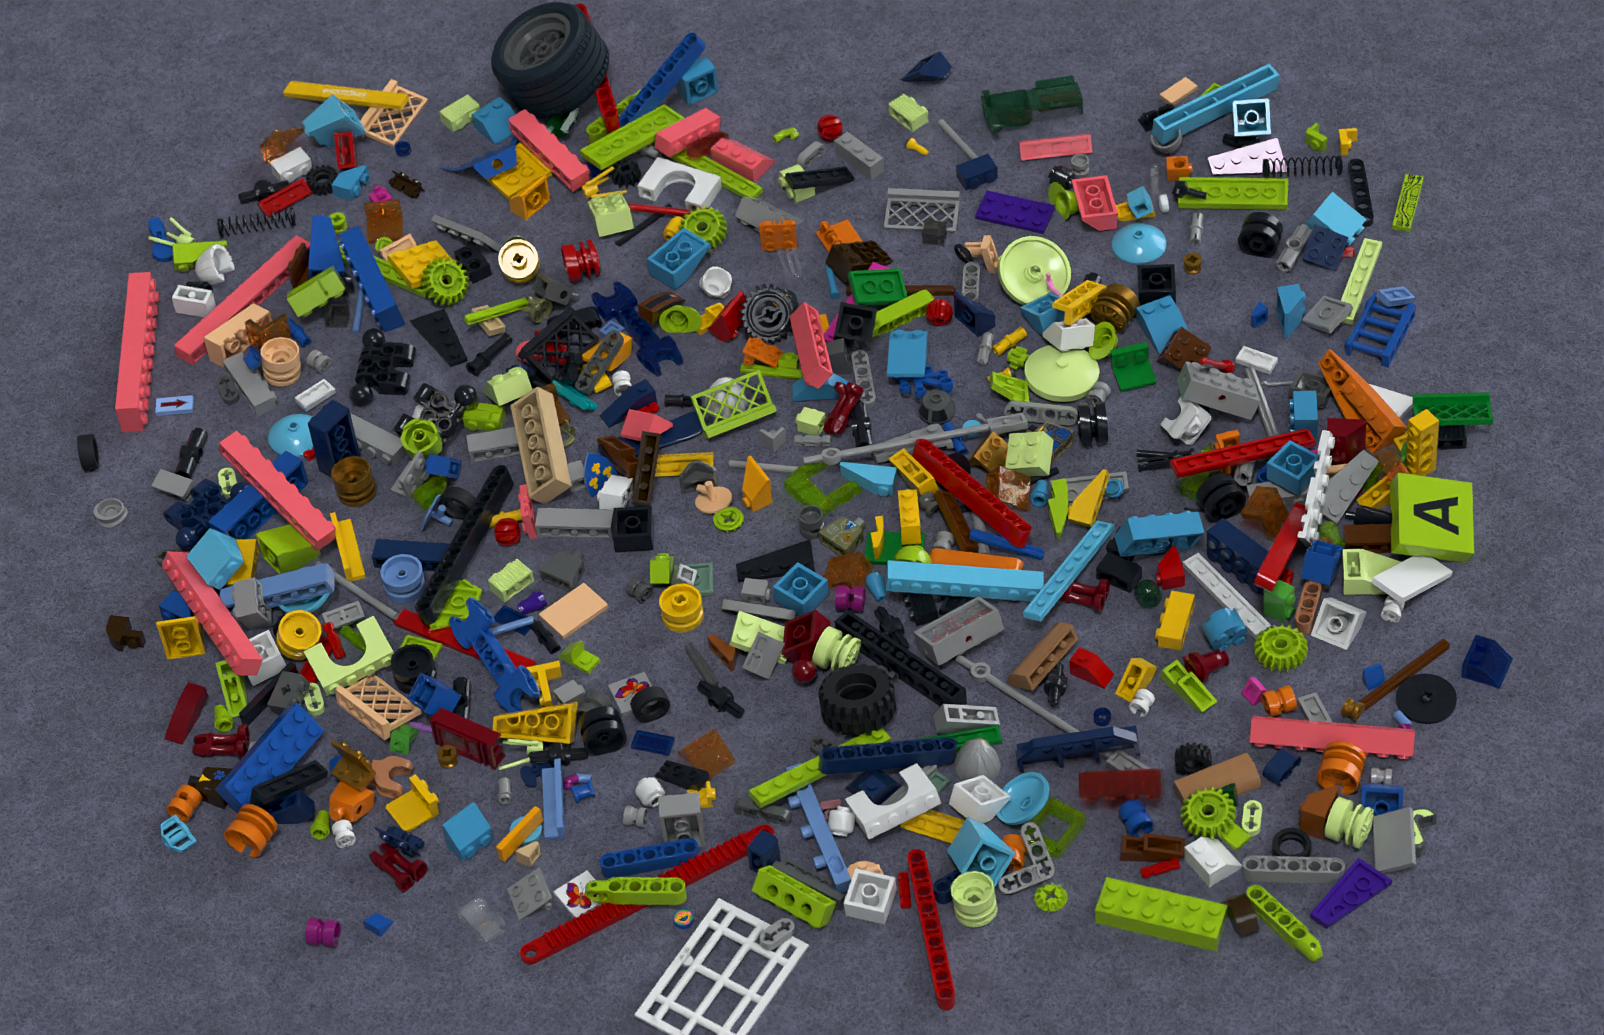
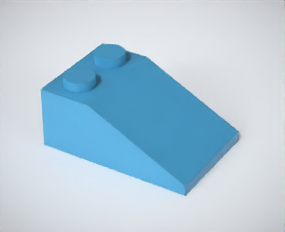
M683 228L647 258L648 272L651 276L676 290L688 280L710 248V243Z
M1170 295L1136 307V321L1158 355L1162 352L1174 330L1180 327L1188 330L1177 305Z
M891 331L887 377H925L928 358V331Z

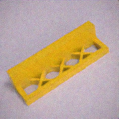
M1086 280L1052 303V308L1065 311L1064 324L1070 326L1091 312L1092 306L1100 298V295L1107 286Z
M714 452L659 454L655 477L678 476L693 461H702L714 467Z
M330 513L332 523L336 528L335 536L346 579L352 582L366 578L351 518L337 521L336 513Z
M929 809L901 823L900 827L952 844L965 820Z

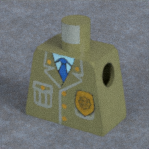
M841 517L819 531L820 543L847 561L864 541L862 529L866 524L860 517L853 522L845 517Z

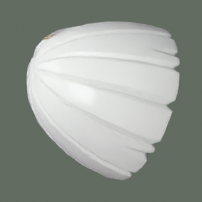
M219 244L213 245L198 258L195 271L201 282H208L210 285L222 283L225 281L222 273L235 270L234 264L231 261L232 258L223 246Z
M719 378L710 388L733 380V378ZM734 383L730 391L739 395L742 388L737 383ZM718 389L713 398L722 402L726 392ZM728 394L725 403L734 407L738 397ZM705 397V401H704V407H706L707 402H708V400H709V399L706 398V397ZM741 399L737 409L744 412L747 408V401ZM712 400L708 410L717 414L721 404ZM723 406L720 416L724 418L730 417L732 409Z

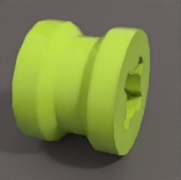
M335 212L329 216L331 217L336 234L342 233L347 229L346 218L343 213Z

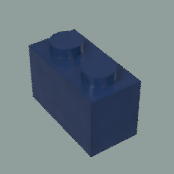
M986 154L956 165V176L965 190L976 189L979 185L987 182L992 183L995 179H998V167L990 155Z
M761 830L747 846L750 870L756 873L763 867L772 866L776 860L781 862L778 839L773 834H768Z

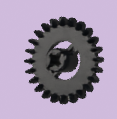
M762 284V290L755 286L756 292L749 290L751 296H743L747 302H740L744 309L738 310V312L743 313V316L738 317V319L744 320L740 327H747L744 333L751 332L749 337L754 338L756 336V338L763 339L764 343H767L769 339L770 344H774L775 338L778 342H781V336L787 338L786 331L792 333L790 316L796 310V308H792L796 302H790L792 295L785 296L787 290L784 289L780 292V286H777L775 290L773 284H770L769 288H767L766 284ZM764 301H773L778 305L775 308L766 305L762 306L758 310V315H755L757 307ZM766 311H772L768 317H762L766 314ZM781 313L779 322L773 327L766 328L758 323L760 321L773 322L777 318V314Z

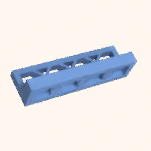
M554 759V768L542 769L545 840L565 839L563 769L561 760Z

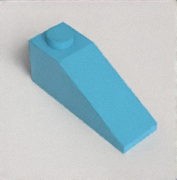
M840 462V472L844 478L882 497L894 495L898 479L897 467Z

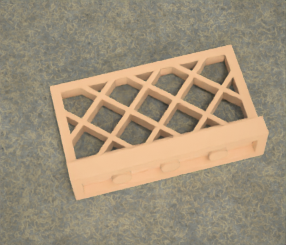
M391 79L383 91L408 94L410 98L408 100L409 107L390 111L387 108L370 107L360 120L366 130L360 137L367 136L394 147L427 103L428 98L397 86V81ZM418 100L421 101V103L419 105L412 106L411 101ZM404 112H412L411 116H403ZM400 114L401 118L392 120L390 115ZM388 116L389 121H379L380 117ZM403 122L404 126L402 128L395 129L394 124ZM391 125L392 130L383 131V126ZM379 128L380 132L373 133L371 129ZM387 135H395V139L393 141L385 137Z
M375 674L367 676L346 689L343 686L335 689L337 704L384 741L391 737L390 731L422 714L418 706L410 702ZM372 681L377 684V686H366ZM361 692V695H353L352 693ZM365 692H375V695L364 694ZM379 692L389 693L388 695H378ZM363 701H373V704H365ZM377 701H387L386 704H376ZM391 701L401 702L400 704H390ZM375 710H385V713H377ZM389 710H399L398 713H388ZM403 710H412L409 713H402ZM387 719H397L392 723L387 721Z

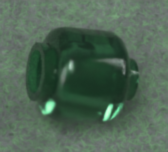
M1142 580L1134 588L1135 598L1143 608H1153L1162 599L1161 590L1153 580Z

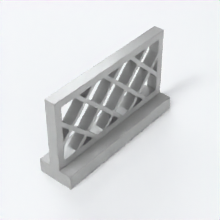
M888 188L884 229L956 233L961 203L960 191ZM891 204H899L901 208L894 211L891 208ZM911 205H917L919 209L912 212L909 209V207ZM935 206L938 209L930 213L926 208ZM948 206L955 207V210L950 214L944 210ZM905 210L909 216L902 219L899 214ZM924 211L928 216L920 220L916 215ZM942 212L946 217L938 221L934 216ZM894 217L900 221L896 225H889V221ZM912 218L918 222L914 226H909L906 223ZM930 219L936 223L932 227H927L924 224ZM950 220L953 223V227L947 228L942 224Z

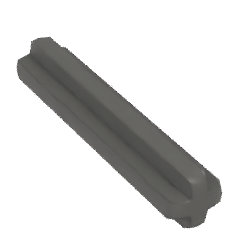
M686 644L685 651L704 681L713 687L718 686V679L695 644Z

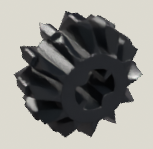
M624 160V162L618 161L617 165H613L614 169L611 171V178L614 185H618L620 188L625 185L628 188L629 185L634 187L635 183H639L641 170L637 163H634L632 160L628 162Z

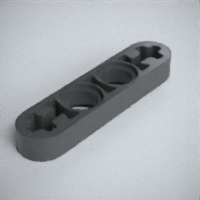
M616 330L608 332L575 382L576 389L581 394L586 395L593 391L624 343V338L620 332ZM608 351V356L602 359L601 354ZM595 366H598V371L594 374H591V369Z

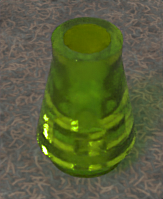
M1332 521L1323 523L1319 529L1321 537H1328L1334 541L1335 545L1344 546L1345 542L1341 537L1337 524Z

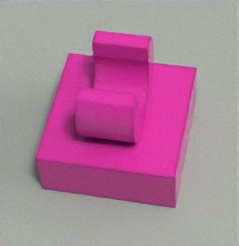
M380 185L374 187V192L368 195L377 209L393 201L384 187L381 188Z
M1250 677L1241 694L1255 706L1260 703L1261 694L1268 690L1255 677Z

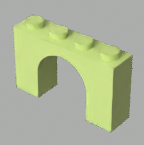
M374 616L356 624L366 644L365 654L357 663L349 666L335 664L329 658L322 643L304 651L311 668L327 696L336 694L335 689L339 686L353 685L358 680L371 676L377 670L391 665L390 660L394 652Z

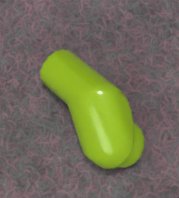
M794 127L784 129L773 135L772 140L779 143L788 136H790L791 140L799 137V133Z

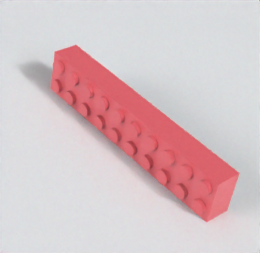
M151 272L129 273L115 405V411L122 432L144 431L145 424H148L146 411L149 410V400L147 397L151 396V389L148 384L152 383L150 369H153V359L151 356L155 354L152 343L156 342L154 329H157V319L155 316L158 315V305H156V302L160 301L159 292L156 291V280L152 279Z

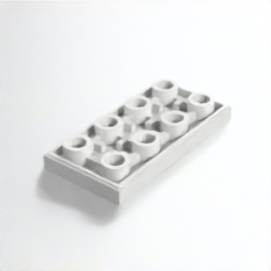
M1412 556L1374 576L1371 583L1377 586L1380 591L1391 596L1396 602L1403 603L1450 578L1453 571L1430 556Z

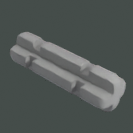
M795 435L794 445L820 446V444H823V446H830L831 437L830 435H823V437H820V435H805V437Z

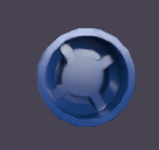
M1133 799L1120 807L1118 811L1119 816L1130 836L1139 837L1136 831L1142 829L1143 833H1150L1153 830L1154 823L1146 812V808L1141 800Z

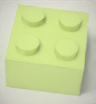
M1044 431L1009 434L1005 470L1014 477L1049 475L1054 440Z

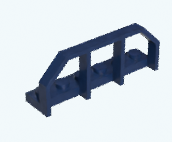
M1136 725L1122 728L1113 726L1035 738L1029 742L1018 743L1016 761L1019 771L1024 773L1023 764L1058 759L1060 768L1064 767L1063 758L1094 754L1096 762H1100L1099 753L1135 748L1136 756H1140Z

